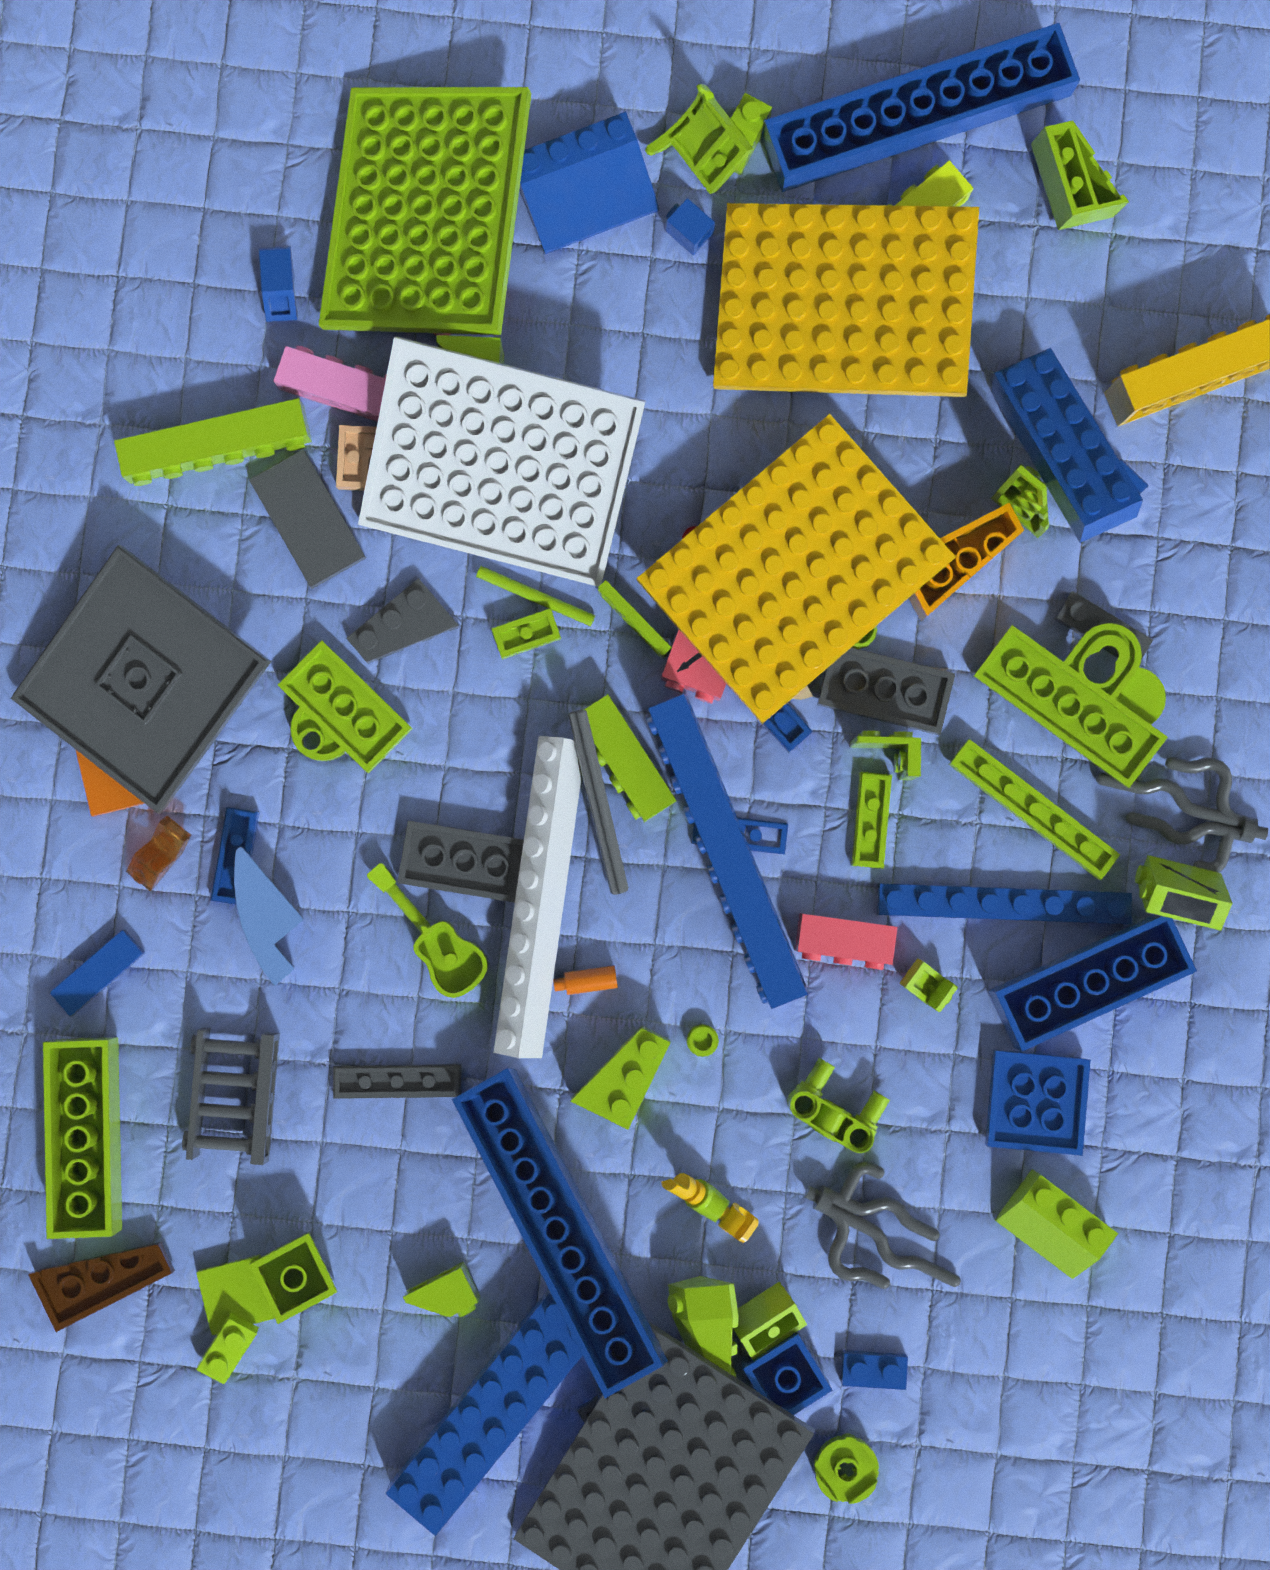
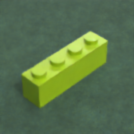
M607 694L585 708L599 764L601 767L607 764L613 774L609 777L610 782L618 794L624 791L630 802L625 805L634 819L637 820L641 817L645 823L676 803L677 800L610 696Z

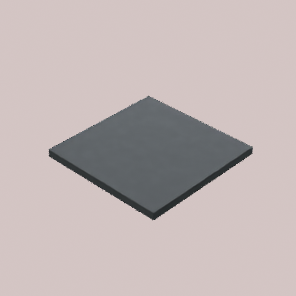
M118 545L10 699L156 813L161 814L272 661L125 547Z

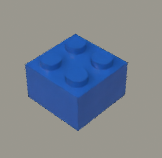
M799 1331L755 1360H752L749 1354L740 1359L742 1368L755 1390L793 1415L833 1391L829 1380Z

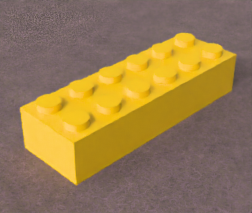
M1270 314L1265 317L1266 320L1256 324L1255 320H1251L1241 324L1234 333L1227 335L1226 331L1214 334L1207 339L1208 342L1199 346L1196 342L1187 344L1178 349L1179 353L1170 357H1168L1167 353L1158 355L1149 360V365L1139 368L1138 364L1121 370L1119 372L1120 376L1114 378L1111 381L1112 385L1104 392L1117 427L1269 370Z

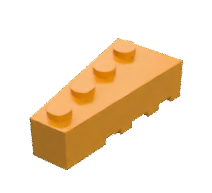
M1010 502L940 538L956 558L909 598L920 621L924 620L1024 531Z

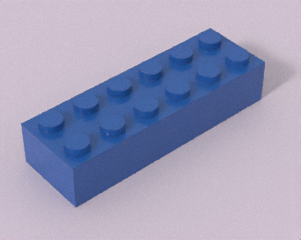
M1048 348L995 372L991 393L1079 543L1136 518L1143 499L1053 350Z
M1154 914L988 990L1013 1047L1023 1052L1197 972L1174 920Z

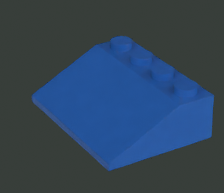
M626 111L524 150L519 191L544 254L660 211L638 140Z

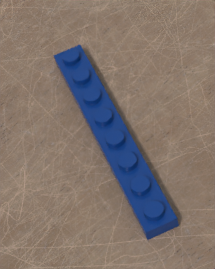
M878 883L877 915L1132 924V893Z

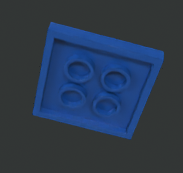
M993 1049L985 1145L987 1147L1083 1156L1091 1060Z

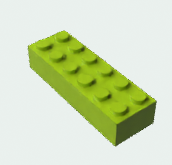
M118 1037L54 1039L43 1042L46 1239L112 1237L122 1230Z

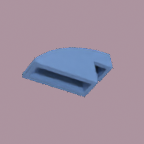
M241 846L236 850L234 888L236 906L249 947L261 969L275 986L295 969L275 943L304 919Z

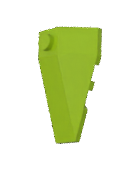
M1020 464L991 499L1000 507L1010 502L1020 523L1039 538L1049 528L1046 484L1040 480L1041 476L1034 468L1030 466L1025 467Z
M698 1276L668 1284V1307L672 1312L673 1320L684 1344L736 1378V1373L731 1366L732 1356L737 1355V1344L734 1341L732 1342L733 1328L738 1327L739 1319L734 1283Z

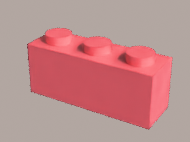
M800 913L795 951L802 952V959L820 961L821 955L834 957L833 963L852 965L853 960L865 961L864 967L883 970L884 964L893 965L898 927Z

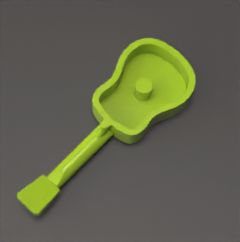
M379 863L367 873V878L383 893L387 892L421 932V935L414 943V952L427 965L431 981L437 991L446 997L456 998L474 989L484 978L488 970V959L485 952L475 943L462 938L448 921H440L431 926L396 885L397 881L383 863Z

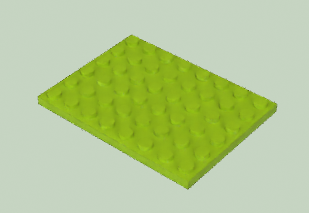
M351 87L318 324L323 330L501 335L532 94L528 87Z

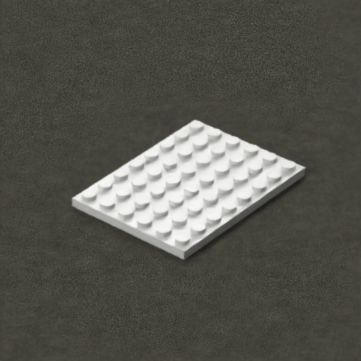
M394 337L358 525L599 587L603 582L646 401L424 343Z

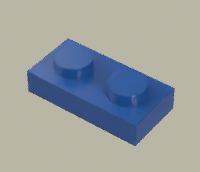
M843 1350L842 1386L906 1390L908 1356L906 1354Z

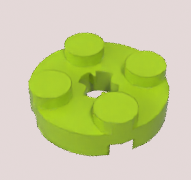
M845 1433L829 1439L820 1447L813 1462L816 1481L824 1495L836 1502L841 1501L854 1504L865 1500L872 1494L878 1482L879 1463L869 1444L853 1434ZM843 1462L847 1464L851 1462L855 1465V1467H852L854 1473L851 1476H848L846 1473L838 1474V1470L841 1469L840 1465Z

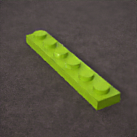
M968 739L948 764L1098 880L1103 879L1121 855L972 740Z

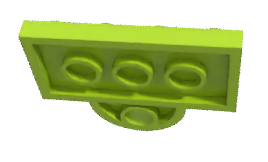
M322 640L278 684L299 706L291 721L290 730L293 743L303 755L313 760L331 761L347 753L369 774L413 729ZM310 732H316L320 736V744L313 750L307 749L304 745V738Z

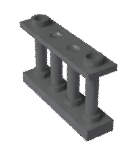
M211 1028L198 1029L197 1035H193L191 1040V1054H195L189 1128L188 1131L184 1132L182 1149L186 1151V1160H193L200 1155V1148L244 1151L247 1155H251L250 1164L264 1165L269 1161L280 1033L267 1032L261 1034V1040L243 1042L210 1039ZM208 1052L255 1055V1059H259L258 1072L240 1074L207 1071ZM206 1084L252 1087V1090L256 1091L255 1104L252 1103L251 1107L204 1103ZM203 1116L249 1119L250 1123H254L253 1136L245 1139L201 1135Z

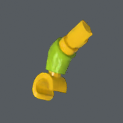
M680 1173L673 1180L661 1181L664 1189L685 1200L688 1207L713 1222H717L719 1219L718 1226L742 1243L748 1241L758 1227V1218L735 1202L729 1207L730 1201L714 1186L702 1179L695 1180L685 1173Z

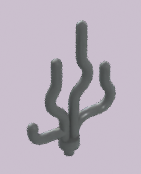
M1169 757L1166 759L1165 765L1168 769L1184 773L1196 774L1206 770L1215 771L1219 776V785L1216 793L1217 809L1192 803L1187 798L1183 789L1177 783L1168 779L1157 778L1147 782L1135 780L1131 787L1127 788L1109 774L1099 773L1096 776V782L1099 785L1136 794L1148 795L1165 791L1173 797L1177 806L1184 813L1193 817L1214 821L1201 823L1186 832H1178L1166 821L1135 812H1130L1126 815V822L1128 824L1158 831L1167 841L1175 844L1187 845L1207 834L1221 836L1215 860L1213 862L1195 861L1193 864L1195 867L1221 872L1229 861L1234 839L1252 843L1255 838L1266 840L1268 836V828L1258 826V819L1239 815L1230 808L1229 795L1232 787V774L1229 767L1223 761L1216 758L1205 757L1188 761Z
M868 1161L859 1162L849 1171L840 1193L824 1185L819 1190L812 1186H808L804 1197L814 1202L813 1209L829 1216L836 1224L837 1232L829 1250L828 1262L832 1272L840 1279L846 1281L863 1280L881 1289H887L890 1286L889 1278L865 1267L848 1268L842 1264L841 1254L848 1240L850 1226L874 1240L880 1257L890 1267L899 1270L916 1269L952 1287L959 1286L961 1280L957 1274L914 1255H895L889 1247L884 1232L875 1224L857 1216L872 1215L882 1210H888L894 1213L901 1225L908 1230L931 1241L939 1239L940 1234L937 1229L913 1218L905 1206L896 1199L883 1197L866 1203L851 1199L862 1175L868 1174L877 1179L884 1176L885 1171L881 1166Z

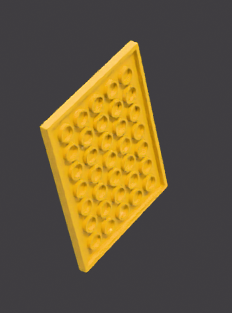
M727 203L713 380L714 389L967 397L979 207Z
M828 414L638 576L637 582L757 720L763 724L946 567L956 556L832 415Z

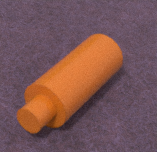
M615 965L564 972V978L553 979L555 992L566 990L567 995L618 988Z

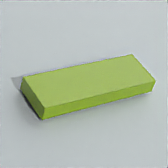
M607 580L598 587V594L661 659H664L671 652L672 647Z
M859 772L851 866L884 869L892 781L891 774Z

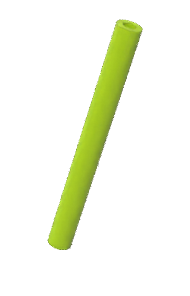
M480 566L476 577L546 608H551L555 612L590 627L593 624L596 616L486 567Z

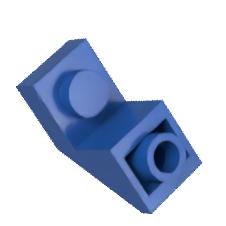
M291 246L259 248L261 290L266 322L297 320L298 313L294 291L295 275Z

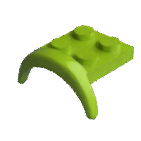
M698 84L696 86L698 94L688 110L663 135L648 144L645 152L652 156L673 145L709 194H712L721 188L754 149L716 101L709 87L705 84Z

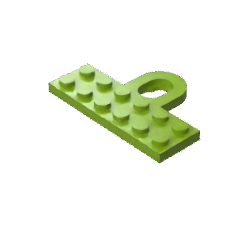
M1101 624L1087 631L1064 661L1011 625L973 676L1127 788L1131 787L1168 738L1116 700L1137 672L1142 658L1141 646L1136 636L1129 629L1118 624ZM1105 646L1114 647L1118 652V659L1115 662L1113 676L1102 684L1090 681L1083 671L1086 658L1091 654L1100 652Z

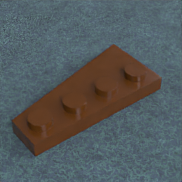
M162 1242L32 1271L28 1275L55 1332H58L172 1274L175 1269Z

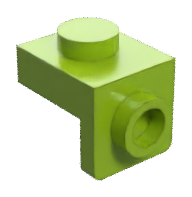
M919 958L916 959L899 983L923 1003L938 1012H941L945 1005L951 1001L953 994L958 988L954 983L944 978Z

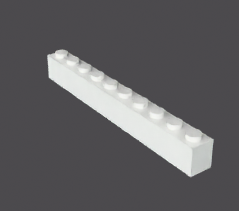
M538 737L493 1052L516 1058H542L582 778L575 742L567 738Z

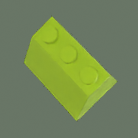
M1031 1169L995 1218L996 1222L1071 1279L1100 1260L1118 1235L1107 1224L1033 1169Z

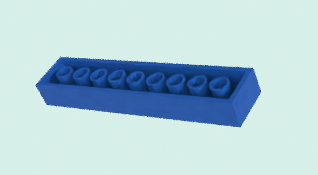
M1056 23L764 120L762 138L781 192L783 193L1070 97L1080 82V77L1061 25Z
M682 694L648 708L651 716L646 718L652 734L656 737L660 736L663 746L658 747L664 764L671 765L675 775L670 778L677 795L683 794L687 805L682 807L688 823L696 824L699 835L695 836V840L701 854L707 853L712 864L707 866L713 883L719 882L724 893L719 896L725 913L732 912L736 923L731 927L738 944L744 942L748 953H745L744 960L750 974L757 973L760 982L757 983L756 989L762 1003L768 1002L771 1009L808 995L807 985L689 698Z
M506 1068L453 1098L452 1101L604 1398L664 1366L668 1359L516 1069Z

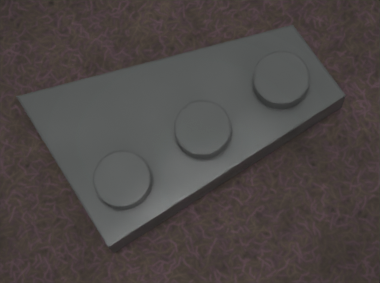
M418 578L346 639L369 664L402 651L406 647L427 641L434 636L460 627Z

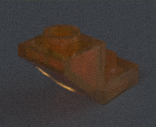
M169 816L164 817L158 823L151 840L134 854L126 872L137 883L142 884L149 891L153 890L182 855L191 834Z

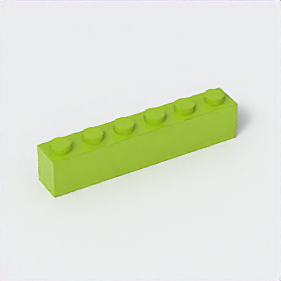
M299 398L114 440L121 475L134 486L148 485L152 483V479L163 476L165 479L178 478L183 475V472L193 469L196 472L208 471L214 468L213 465L225 462L226 465L239 464L244 461V458L254 455L257 458L269 457L275 454L274 451L286 448L288 451L300 450L305 447L306 443L312 442L305 407Z

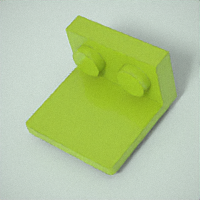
M861 731L858 736L850 741V748L899 749V754L894 755V773H899V780H913L921 776V738L913 737V732L897 731L890 734L889 737H881V731Z

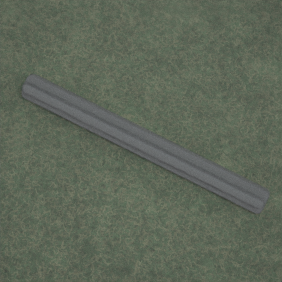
M583 709L569 713L568 717L611 894H622L628 891V883L587 711Z

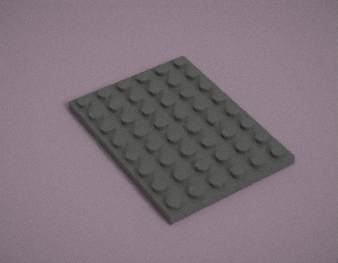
M648 1321L668 1362L607 1398H604L603 1394L601 1395L513 1539L559 1570H728L813 1437L815 1429Z

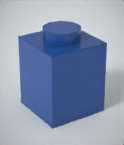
M688 198L681 205L676 203L666 215V232L693 256L714 234L715 222Z

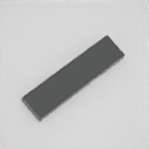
M461 1064L333 1066V1099L457 1097L462 1094Z

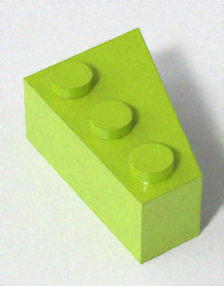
M1074 121L1046 126L1032 141V150L1058 230L1113 218L1129 203L1125 195L1120 196L1111 183L1110 179L1112 176L1107 170L1103 171L1093 157L1095 154L1094 150Z
M640 1026L613 1056L571 1097L570 1102L629 1130L671 1043L670 1039L644 1026Z

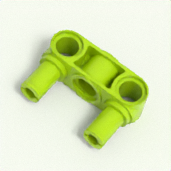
M818 1058L805 1082L801 1081L789 1094L787 1105L795 1117L808 1124L809 1127L821 1135L840 1143L849 1150L856 1153L868 1151L873 1146L874 1137L877 1133L878 1126L876 1124L890 1100L880 1093L873 1091L860 1115L856 1113L855 1117H853L851 1113L837 1104L822 1098L823 1093L821 1091L835 1067L825 1060ZM806 1095L811 1099L809 1109L804 1112L797 1111L795 1109L796 1099ZM856 1129H863L865 1131L866 1137L860 1144H852L850 1142V1135Z

